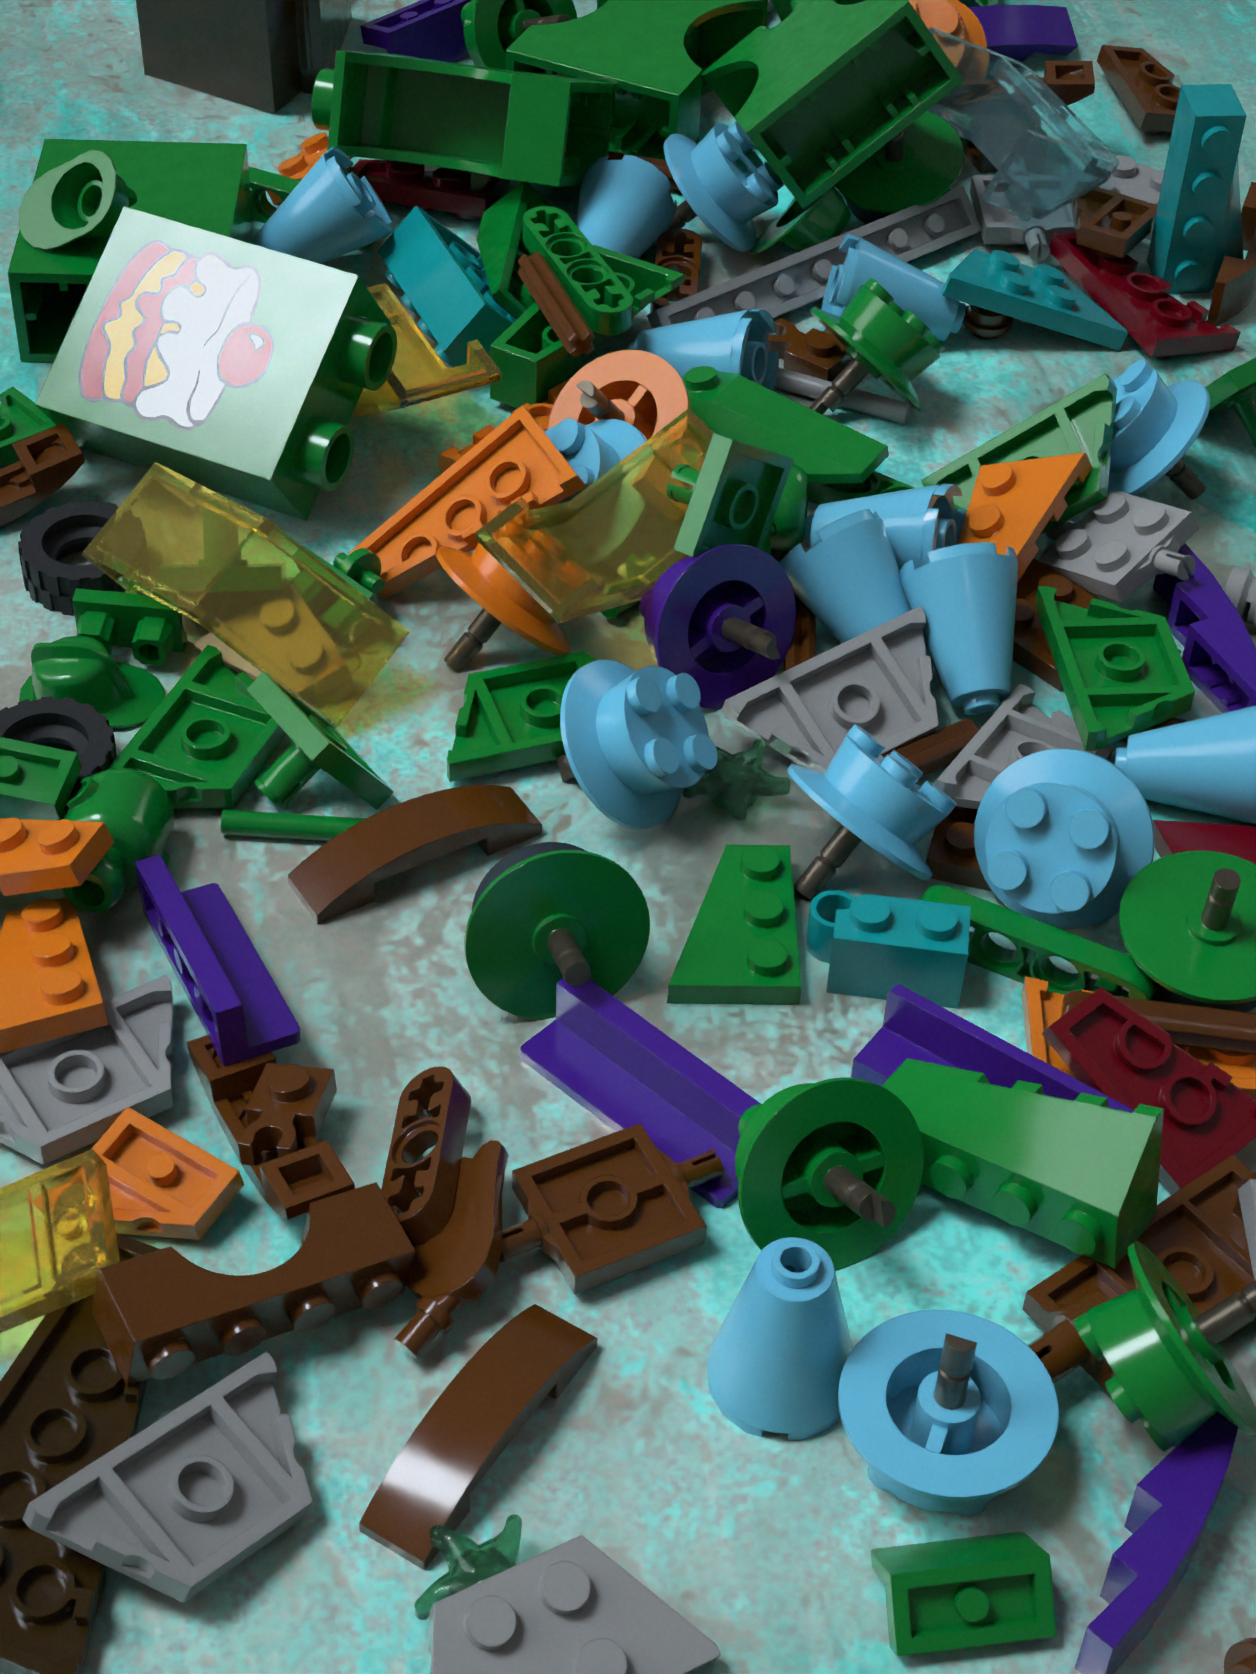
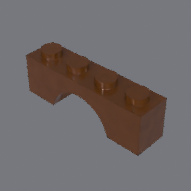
M375 1182L311 1202L300 1242V1249L285 1263L266 1272L240 1276L212 1272L190 1262L171 1246L99 1268L92 1314L127 1386L150 1378L157 1380L169 1379L184 1372L191 1364L224 1353L229 1356L240 1355L252 1350L263 1340L293 1330L297 1332L312 1331L325 1324L334 1316L361 1307L377 1309L385 1306L398 1295L403 1294L405 1289L403 1281L408 1278L415 1249L380 1187Z

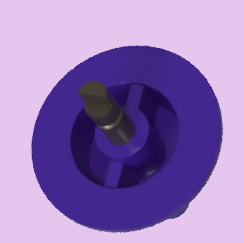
M745 544L720 545L701 553L696 558L690 556L678 561L663 573L654 587L649 588L643 594L639 605L640 613L644 618L646 640L652 653L657 658L658 666L668 669L675 675L687 673L692 676L700 690V707L710 709L723 708L726 699L762 683L776 674L789 650L796 620L793 589L782 566L767 552Z

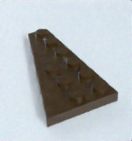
M103 1229L0 1381V1673L3 1674L83 1673L106 1565L31 1530L22 1519L28 1503L136 1434L148 1379L129 1386L126 1385L92 1314L99 1268L160 1249L107 1229Z

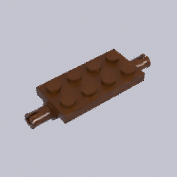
M1233 1155L1159 1203L1156 1209V1216L1136 1240L1145 1245L1161 1261L1200 1314H1203L1234 1293L1241 1294L1242 1288L1254 1281L1238 1189L1249 1179H1256V1173L1249 1170ZM1128 1252L1115 1269L1085 1255H1081L1026 1292L1022 1310L1046 1332L1028 1344V1346L1044 1364L1053 1384L1080 1366L1109 1393L1105 1381L1115 1376L1106 1358L1098 1360L1090 1352L1078 1334L1073 1320L1087 1312L1089 1308L1136 1288ZM1251 1321V1322L1248 1323L1247 1325L1243 1326V1327L1240 1328L1239 1330L1235 1331V1332L1232 1333L1231 1335L1227 1336V1337L1224 1338L1223 1340L1219 1341V1343H1220V1344L1224 1343V1342L1227 1341L1229 1338H1231L1232 1336H1234L1236 1333H1238L1239 1331H1241L1242 1329H1244L1246 1326H1248L1249 1324H1251L1253 1321Z

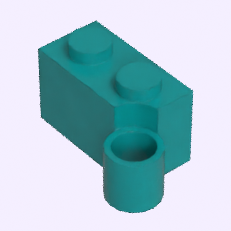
M827 890L815 896L810 904L806 947L811 956L819 961L829 963L827 993L887 1000L889 991L896 984H900L941 1007L958 1009L968 957L971 906L873 894L854 897L844 891Z

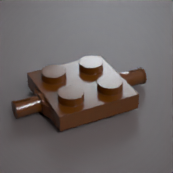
M641 1123L512 1170V1189L526 1211L528 1220L502 1230L500 1262L502 1263L506 1259L539 1247L544 1253L554 1259L574 1295L703 1245L706 1240L707 1226L690 1201L688 1189L716 1178H722L724 1176L722 1161L719 1156H716V1151L710 1149L703 1154L676 1163L656 1148Z

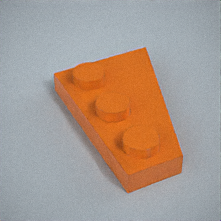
M1086 453L980 466L958 544L995 543L997 554L1002 555L1006 554L1007 546L1014 548L1019 564V581L1039 551L1035 541L1048 521L1059 520L1068 506L1064 499L1065 495L1074 482L1083 483L1091 471L1092 466Z
M66 897L56 900L46 898L33 901L24 908L7 912L0 931V1054L109 1025L76 907Z

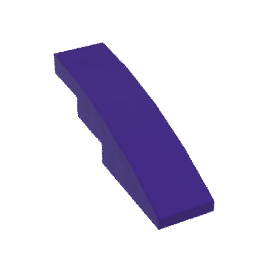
M1043 5L968 7L979 19L984 29L987 40V61L990 58L1023 62L1035 52L1067 56L1078 47L1067 7Z
M1184 543L1177 553L1190 555L1195 559L1196 569L1192 576L1188 574V580H1181L1178 577L1165 573L1157 574L1153 589L1170 606L1167 623L1172 635L1184 646L1182 660L1189 678L1221 713L1256 706L1255 645L1239 612L1214 575L1187 544Z
M1218 1411L1175 1447L1137 1484L1124 1525L1132 1535L1112 1554L1100 1597L1108 1602L1109 1605L1087 1626L1075 1665V1669L1081 1674H1114L1149 1633L1186 1574L1215 1507L1230 1463L1238 1427Z

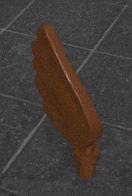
M490 1140L480 1147L473 1158L463 1157L461 1159L453 1211L449 1221L430 1240L418 1245H412L415 1249V1254L408 1278L403 1282L414 1296L419 1299L414 1306L417 1313L394 1338V1341L414 1359L420 1356L439 1333L447 1335L456 1324L450 1315L457 1308L467 1306L485 1293L497 1273L502 1252V1191L509 1156L505 1147L499 1141Z

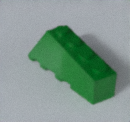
M593 245L633 297V318L647 305L684 283L685 274ZM535 301L490 345V399L513 406L515 409L526 403L532 405L548 400V390L571 378L614 335H602L593 332L595 338L592 343L595 348L589 355L582 353L578 357H573L567 352Z
M909 1058L882 1085V1087L896 1095L907 1106L918 1125L924 1156L921 1184L937 1190L949 1198L969 1204L1004 1220L1010 1225L1026 1229L1067 1247L1074 1253L1085 1255L1114 1269L1128 1252V1246L1139 1238L1156 1216L1164 1108L1139 1104L1134 1112L1110 1108L1108 1098L1081 1092L1073 1101L1045 1095L1042 1084L1017 1080L1011 1088L992 1085L984 1073Z

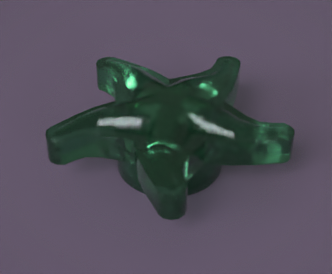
M758 739L753 742L751 748L735 754L716 747V766L705 771L702 778L696 784L682 788L683 797L692 798L699 794H707L717 807L728 810L737 821H744L747 817V808L756 802L758 796L788 794L790 791V779L787 777H775L762 769L765 742Z
M515 1514L507 1517L502 1532L479 1545L459 1532L441 1525L433 1526L430 1529V1543L443 1552L448 1572L438 1578L416 1600L414 1604L415 1616L420 1620H426L429 1618L430 1609L435 1602L515 1566L521 1543V1518Z

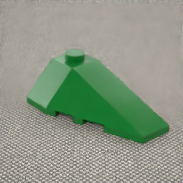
M521 182L483 212L476 239L491 296L516 319L535 302L518 274V270L521 267L518 263L519 258L523 254L531 256L522 240L523 216L531 208L552 206L529 182Z
M700 366L693 367L682 377L690 400L689 425L694 430V441L688 448L686 457L699 469L702 468L713 433L793 458V463L802 467L807 473L808 484L863 483L889 456L887 445L739 374L716 371L713 367Z

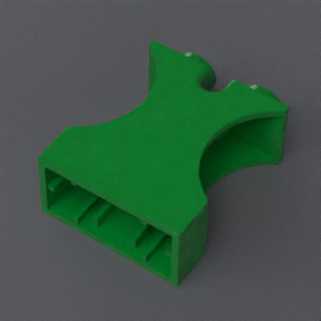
M597 0V10L577 19L553 24L530 25L506 49V70L615 83L616 91L608 151L666 160L664 142L670 135L681 134L698 144L701 96L714 91L702 76V72L757 27L766 26L768 0Z
M792 0V13L784 21L771 29L766 26L757 27L702 72L704 79L803 209L964 82V79L908 0Z
M336 50L335 70L323 68L315 80L312 94V119L317 129L329 131L327 150L334 146L347 156L451 168L501 179L558 187L579 185L582 183L588 168L599 158L608 156L616 84L466 65L399 54H373Z

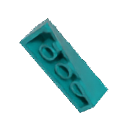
M1231 84L1181 85L1147 257V263L1154 277L1159 276L1172 285L1170 294L1209 293L1214 289L1225 256L1244 259L1238 153L1246 121V113Z
M415 206L377 251L389 268L385 276L392 284L405 293L401 300L412 312L421 317L417 324L426 335L438 343L434 350L439 357L456 370L463 365L480 377L490 366V345L516 321V318L491 296L480 252L418 206Z

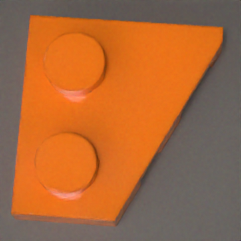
M127 1106L43 1204L39 1212L45 1224L56 1230L101 1233L103 1229L125 1235L200 1240L241 1190L244 1183L239 1170Z

